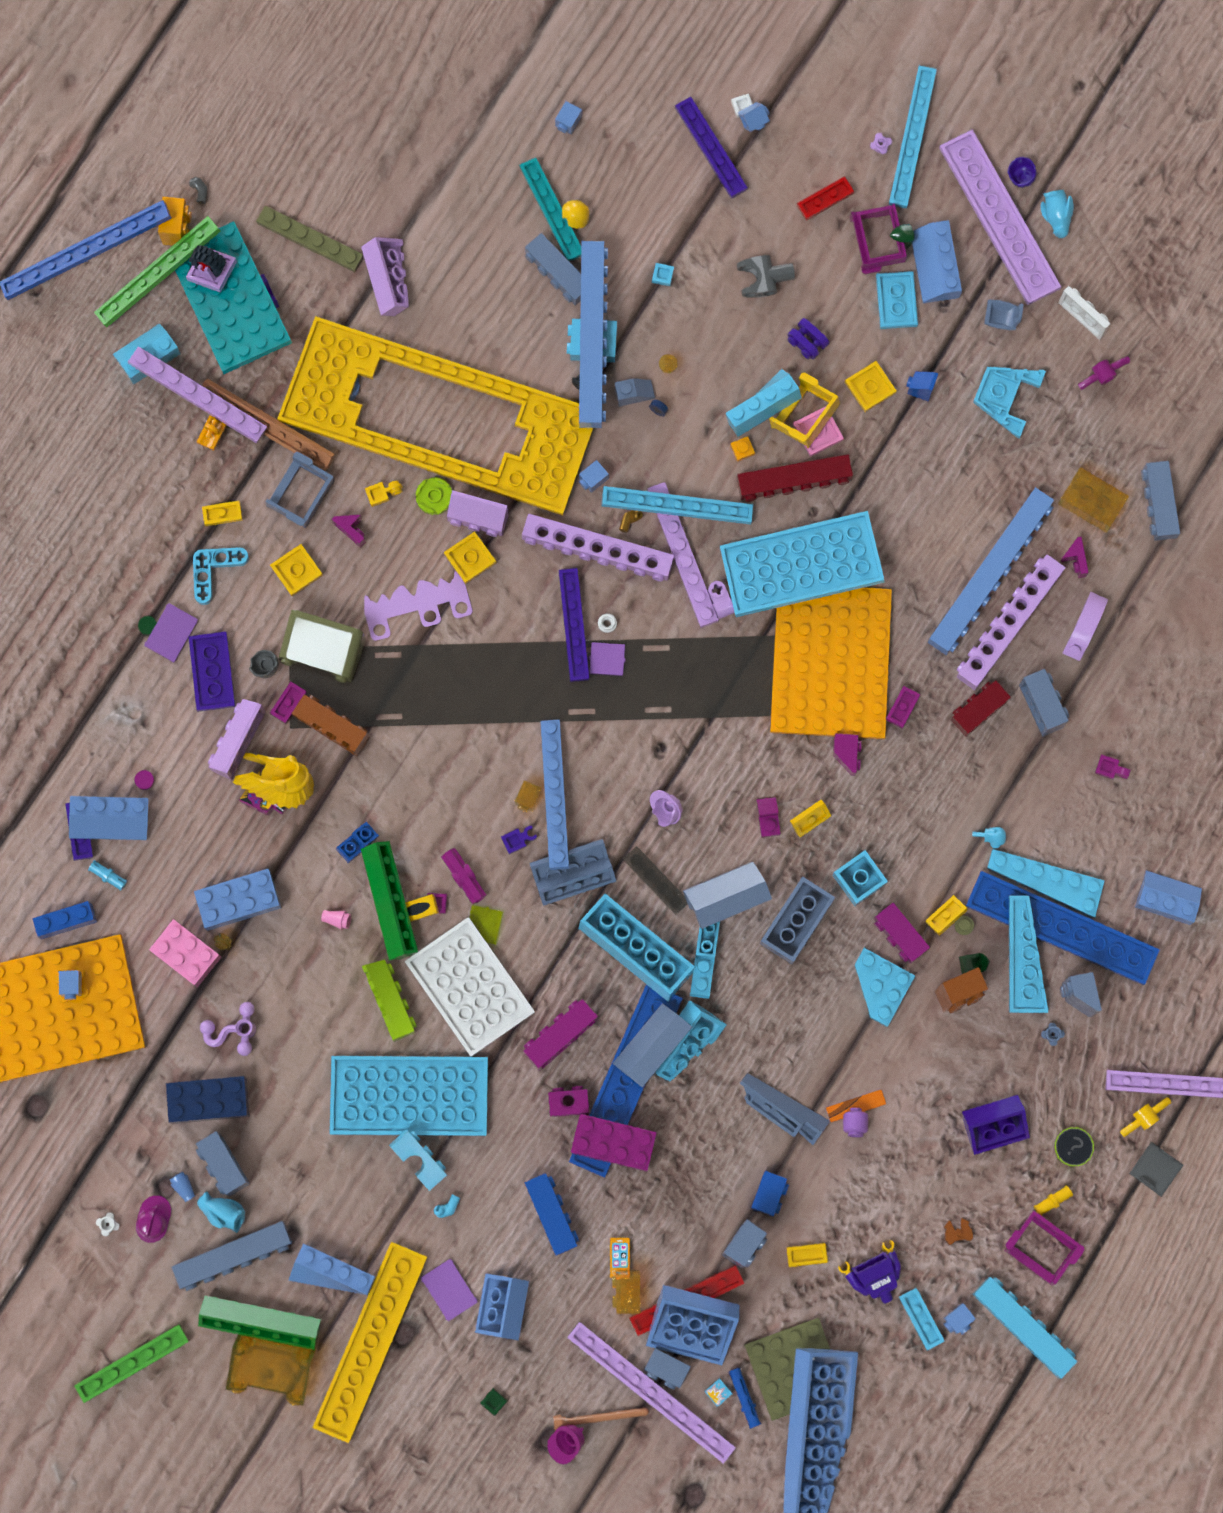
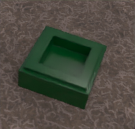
M492 1388L480 1404L492 1415L496 1416L507 1403V1400Z

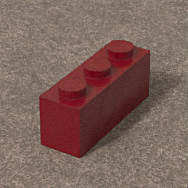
M996 680L992 684L987 682L981 688L982 692L978 696L973 694L967 700L968 704L965 707L959 706L952 712L954 716L951 721L965 737L1010 700V695Z

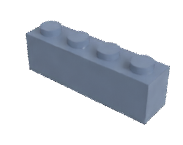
M540 233L525 246V257L530 263L534 262L538 266V271L541 275L547 276L551 280L550 283L556 290L560 289L564 293L562 295L567 302H572L576 306L581 301V274Z
M1169 461L1146 463L1143 470H1141L1142 481L1146 483L1144 496L1145 499H1148L1149 503L1147 515L1151 517L1152 522L1150 524L1151 536L1154 535V541L1175 539L1180 535Z

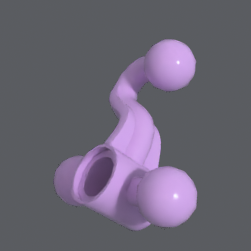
M250 1002L242 1003L239 1008L240 1014L243 1016L242 1020H239L236 1025L225 1026L215 1040L211 1038V1034L215 1030L214 1023L210 1020L203 1021L200 1024V1031L203 1034L205 1043L210 1047H218L223 1044L230 1032H236L241 1036V1042L237 1045L238 1053L241 1056L249 1055L252 1051L249 1038L253 1037L256 1033V1026L250 1021V1016L255 1010L253 1004ZM249 1024V1026H250L249 1032L246 1033V1034H243V1033H242V1027H243V1025Z

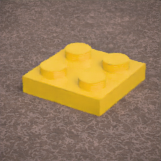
M877 361L844 381L864 412L872 409L897 392Z
M475 531L443 552L465 584L496 564V560Z
M302 544L270 564V567L291 596H294L323 576Z

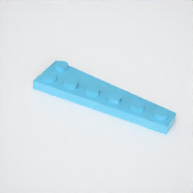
M992 849L987 869L1095 918L1104 880Z
M1009 896V1013H1048L1029 896Z

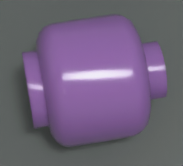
M850 1108V1112H846L843 1115V1131L849 1137H863V1134L868 1132V1114L862 1112L861 1108Z

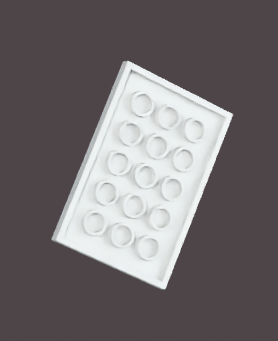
M469 917L405 961L471 1057L535 1013Z

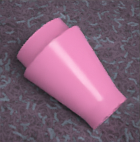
M324 910L321 921L341 930L344 928L348 929L351 923V914L347 913V911Z

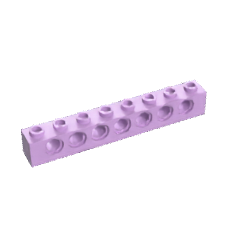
M528 514L522 532V540H525L527 544H540L547 550H561V553L572 556V554L579 555L580 559L586 561L593 559L603 566L614 565L616 569L621 571H627L628 569L634 571V574L639 576L649 575L652 576V579L660 582L663 580L668 581L674 560V555L532 514ZM540 530H546L548 532V535L545 537H540L538 535V532ZM563 535L566 537V540L558 542L556 537ZM577 540H581L584 542V546L576 547L574 543ZM596 545H599L603 548V550L599 553H596L592 550V548ZM612 551H619L621 553L618 558H614L610 554ZM631 556H637L639 558V561L636 563H631L629 561V558ZM649 561H655L657 563V566L655 568H649L647 566V563Z
M1046 555L1044 559L1041 557L1034 565L1036 570L1033 574L1029 572L1023 580L1025 582L1022 588L1018 587L1012 594L1014 597L1012 602L1009 603L1007 601L1001 609L1003 612L1001 617L998 618L996 616L990 624L992 629L989 633L986 631L979 639L980 645L977 648L974 646L968 653L970 657L966 663L962 661L957 668L959 672L957 678L973 690H976L1066 568L1049 555ZM1044 573L1047 576V580H1040L1038 574ZM1027 588H1033L1036 591V595H1029ZM1016 603L1024 604L1025 609H1017ZM1005 618H1012L1014 624H1006ZM999 632L1002 634L1003 639L997 640L993 634ZM982 648H990L992 654H984ZM978 662L981 669H973L971 663Z

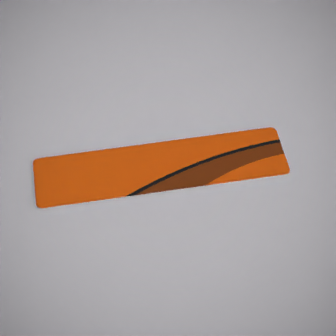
M878 1090L829 1106L826 1110L830 1122L843 1119L844 1113L850 1112V1108H861L862 1112L885 1105L886 1101L882 1090Z

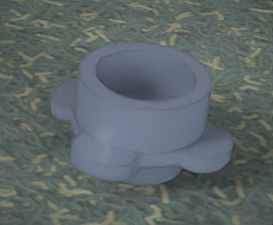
M1050 1023L1048 1028L1041 1033V1037L1047 1039L1051 1046H1056L1057 1041L1065 1036L1064 1031L1060 1030L1055 1023Z

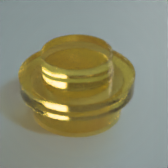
M219 933L218 936L214 937L215 946L219 949L229 950L232 947V940L227 935Z

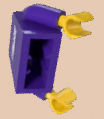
M892 1240L889 1241L890 1249H887L883 1242L882 1250L884 1252L853 1267V1272L850 1271L851 1267L848 1262H845L848 1266L846 1271H842L838 1266L839 1271L842 1274H846V1279L854 1290L864 1296L870 1295L872 1299L880 1296L882 1303H888L893 1300L890 1291L897 1288V1280L900 1277L901 1264L897 1254L893 1252L894 1242Z

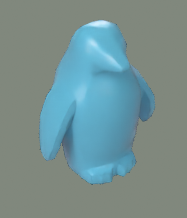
M1064 190L1044 193L1045 203L1041 202V213L1052 226L1053 234L1058 238H1064L1069 233L1071 217L1074 211L1073 198L1069 196L1067 199Z
M206 1191L198 1199L197 1204L211 1225L217 1228H229L238 1233L245 1219L243 1206L233 1199L213 1198Z

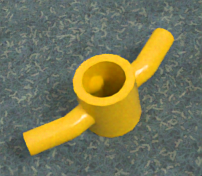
M1166 1097L1152 1108L1149 1104H1146L1133 1113L1136 1120L1120 1130L1122 1136L1126 1137L1140 1126L1144 1130L1151 1127L1160 1120L1156 1114L1170 1105L1171 1100Z

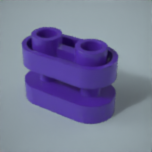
M802 318L798 322L800 329L797 331L792 328L787 333L789 337L787 340L792 346H797L806 359L811 358L814 360L819 355L817 348L825 349L830 342L811 322ZM805 334L813 341L812 343L804 337Z

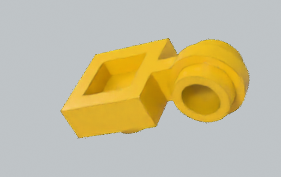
M399 481L390 482L387 488L384 487L383 482L365 488L371 507L390 501L388 493H391L392 496L402 493L401 489L403 487Z

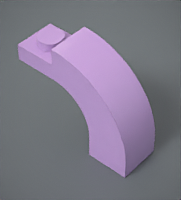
M1090 592L1076 626L1063 650V654L1078 661L1081 660L1101 619L1108 599Z

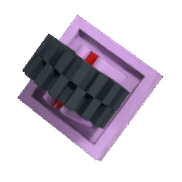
M197 245L190 257L189 262H191L192 267L186 278L190 282L221 293L237 260L235 257L215 251L207 246Z

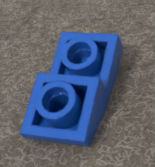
M365 822L352 832L349 838L337 846L336 850L349 864L361 854L362 848L371 845L379 835Z

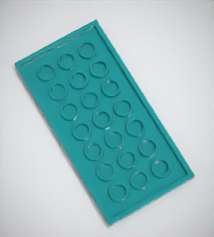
M234 221L220 227L221 232L204 245L215 251L235 257L237 260L221 293L187 280L186 276L192 267L191 262H189L190 258L175 270L223 374L229 373L292 343Z

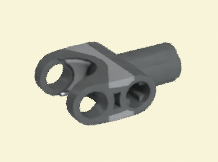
M769 255L756 256L737 263L738 271L750 272L757 279L750 287L741 290L742 296L746 298L772 296L777 293L776 283L795 280L792 263L772 266L771 256Z

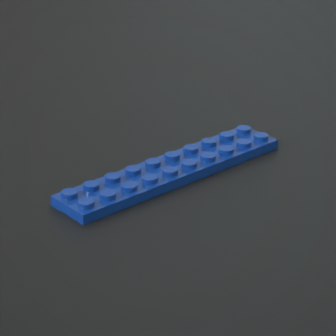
M980 872L967 901V908L1009 926V896H1029L1037 939L1143 986L1146 984L1160 949L988 873Z
M646 984L612 1063L662 1003L677 1013L683 998L674 994L669 1001H666ZM611 1064L589 1116L628 1125L644 1087L639 1086L629 1076ZM574 1154L571 1155L569 1163L605 1178L611 1163Z

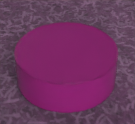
M147 770L139 771L134 778L136 786L141 790L150 789L155 781L154 776Z

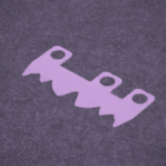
M455 571L451 583L441 578L438 587L428 581L419 580L415 596L411 595L403 585L393 592L390 600L382 594L378 603L370 601L369 597L365 595L364 610L371 638L375 641L388 638L390 636V629L387 618L416 610L419 612L423 626L428 627L439 624L441 617L437 605L450 602L455 618L471 615L472 607L463 580ZM459 602L467 604L468 609L463 614L458 613L455 609L456 604ZM429 610L434 611L436 619L433 622H427L424 619L425 612ZM377 624L384 625L386 629L384 635L377 636L374 634L373 629Z

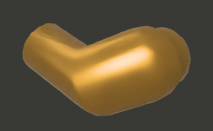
M631 510L624 513L619 530L628 533L630 524L642 519L643 512Z

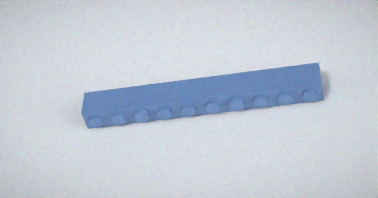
M582 241L579 428H602V422H606V411L602 410V404H606V392H602V385H606V374H603V367H606V356H603V349H607V338H603V331H607V320H603V313H607V302H603L604 295H607V284H604V277H608V266H604V259H608V248H604V241Z
M1035 487L927 643L945 655L949 651L954 652L959 644L957 639L960 636L964 637L968 632L969 627L967 625L970 621L975 622L980 614L978 609L981 605L986 606L991 598L988 596L992 590L995 592L1001 584L999 579L1002 575L1007 576L1012 568L1009 566L1013 560L1017 561L1023 553L1020 549L1023 545L1028 546L1033 538L1031 536L1034 530L1038 531L1044 523L1041 519L1044 515L1048 517L1053 510L1052 503L1054 499Z

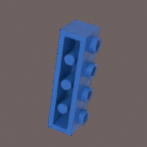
M545 1173L524 1182L555 1255L558 1256L578 1247L576 1242H579V1238L575 1230L571 1232L568 1224L572 1222L568 1213H563L560 1207L564 1204L560 1194L555 1195L553 1187H556L552 1176L548 1177Z

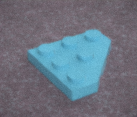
M863 948L854 966L866 1001L868 1013L871 1019L888 1027L915 975Z

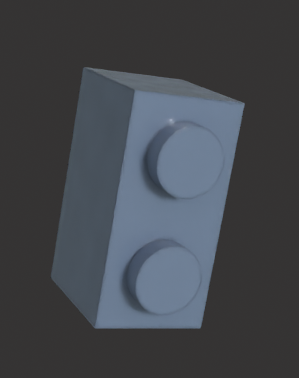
M655 1348L644 1370L648 1371L646 1374L648 1377L656 1381L659 1377L665 1380L664 1385L675 1390L676 1387H681L690 1366Z

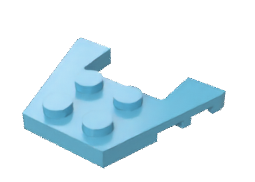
M987 367L973 403L1015 437L1020 438L1026 421L1009 415L1010 407L1020 382L1040 388L1046 371Z

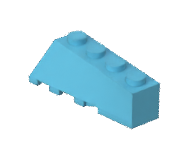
M781 369L753 397L725 413L727 421L737 437L800 400L802 398L800 389L790 374Z

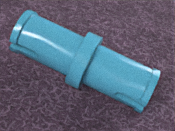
M96 860L91 863L88 871L102 878L104 883L108 882L120 891L127 883V880L115 874L113 869L104 867Z

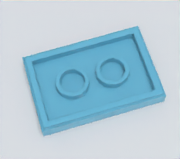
M913 271L876 274L880 329L917 327L918 319Z

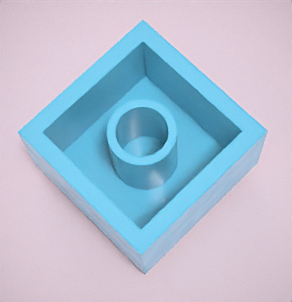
M866 850L840 867L832 875L854 906L867 899L888 882Z

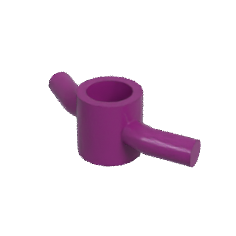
M1126 356L1110 364L1108 359L1099 362L1092 368L1094 374L1078 384L1079 388L1083 390L1097 380L1101 385L1110 382L1117 376L1115 370L1129 364L1130 358Z

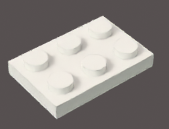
M1068 286L1063 291L1059 304L1100 340L1110 325L1108 318L1104 314L1098 313L1091 302L1085 301L1078 290Z

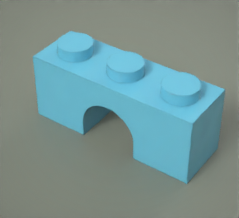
M406 1129L389 1146L403 1162L413 1155L421 1157L422 1166L415 1175L430 1191L447 1176L444 1172L446 1167L439 1160L435 1162L432 1159V1151L426 1145L422 1147L418 1143L421 1139L414 1131L409 1133Z

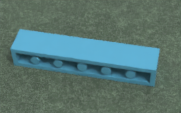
M988 1277L972 1295L1058 1379H1062L1077 1363L1074 1359L1076 1355L1068 1347L1064 1349L1060 1345L1061 1340L1052 1333L1050 1335L1045 1330L1047 1327L1039 1319L1035 1321L1031 1317L1032 1312L1025 1305L1021 1307L1016 1302L1018 1298L1009 1291L1007 1293L1002 1288L1003 1284L996 1277L993 1279Z

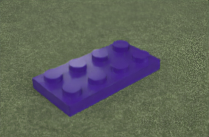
M227 632L188 636L197 712L236 707Z

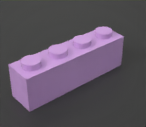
M375 237L361 247L381 316H396L409 307L407 285L404 284L406 271L402 266V261H404V253L401 252L403 239Z

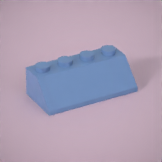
M949 220L929 223L914 230L912 247L922 302L929 303L960 298L962 288Z
M70 796L69 839L147 840L148 798Z

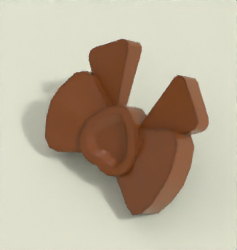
M961 1218V1229L956 1230L951 1221L947 1222L944 1229H946L945 1240L948 1245H952L955 1241H972L973 1232L970 1226H968L969 1221Z

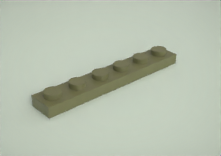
M264 206L256 220L257 224L353 272H356L364 257L363 254L267 206Z

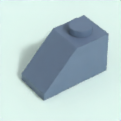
M628 379L615 382V393L619 407L655 399L651 380Z

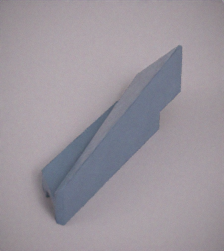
M746 1074L740 1082V1085L744 1086L746 1092V1103L793 1137L799 1132L814 1145L830 1122L828 1119L750 1074Z

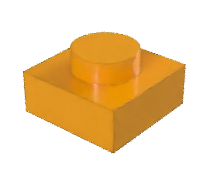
M748 436L730 443L737 462L755 455Z

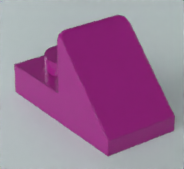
M361 515L334 516L331 519L332 523L360 548L366 543L364 533L358 528L354 529L362 520Z
M1082 536L1077 537L1060 561L1075 560L1073 562L1074 573L1078 574V578H1084L1089 573Z
M776 797L757 799L761 838L780 836L779 810Z

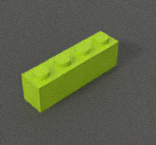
M384 959L363 965V971L368 978V983L375 995L376 1002L382 1012L392 1040L395 1042L414 1034V1028L417 1025L413 1016L409 1017L406 1010L410 1008L406 999H401L399 992L402 989L399 982H394L392 974H395L391 963L387 964Z

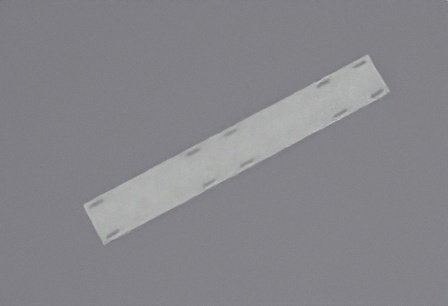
M775 636L585 641L586 647H591L592 642L624 644V658L626 662H624L623 676L590 674L589 656H591V653H587L589 680L570 682L566 641L364 646L352 682H339L335 680L336 677L330 672L297 662L289 666V683L291 681L307 691L306 696L309 697L311 694L320 700L319 704L324 707L326 705L336 710L335 713L337 715H344L352 721V724L355 726L360 725L361 727L531 723L547 720L570 722L771 716ZM669 645L670 651H643V646ZM401 652V658H375V653ZM645 707H671V712L645 713ZM568 709H595V714L568 715ZM376 714H402V719L376 720ZM293 715L291 716L290 729L311 728L305 723L299 722Z

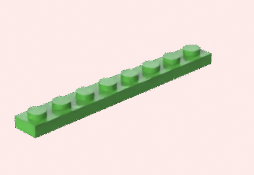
M207 216L94 313L106 327L110 326L188 260L197 245L204 246L221 232L220 229Z

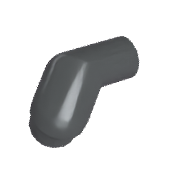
M199 177L190 179V187L198 191L197 203L206 204L208 187Z

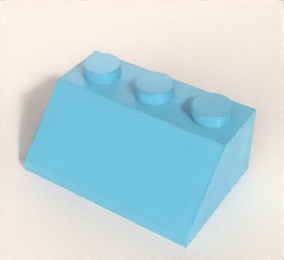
M159 323L113 354L131 382L136 384L147 376L128 364L129 359L138 346L164 363H168L180 355V351L170 335Z

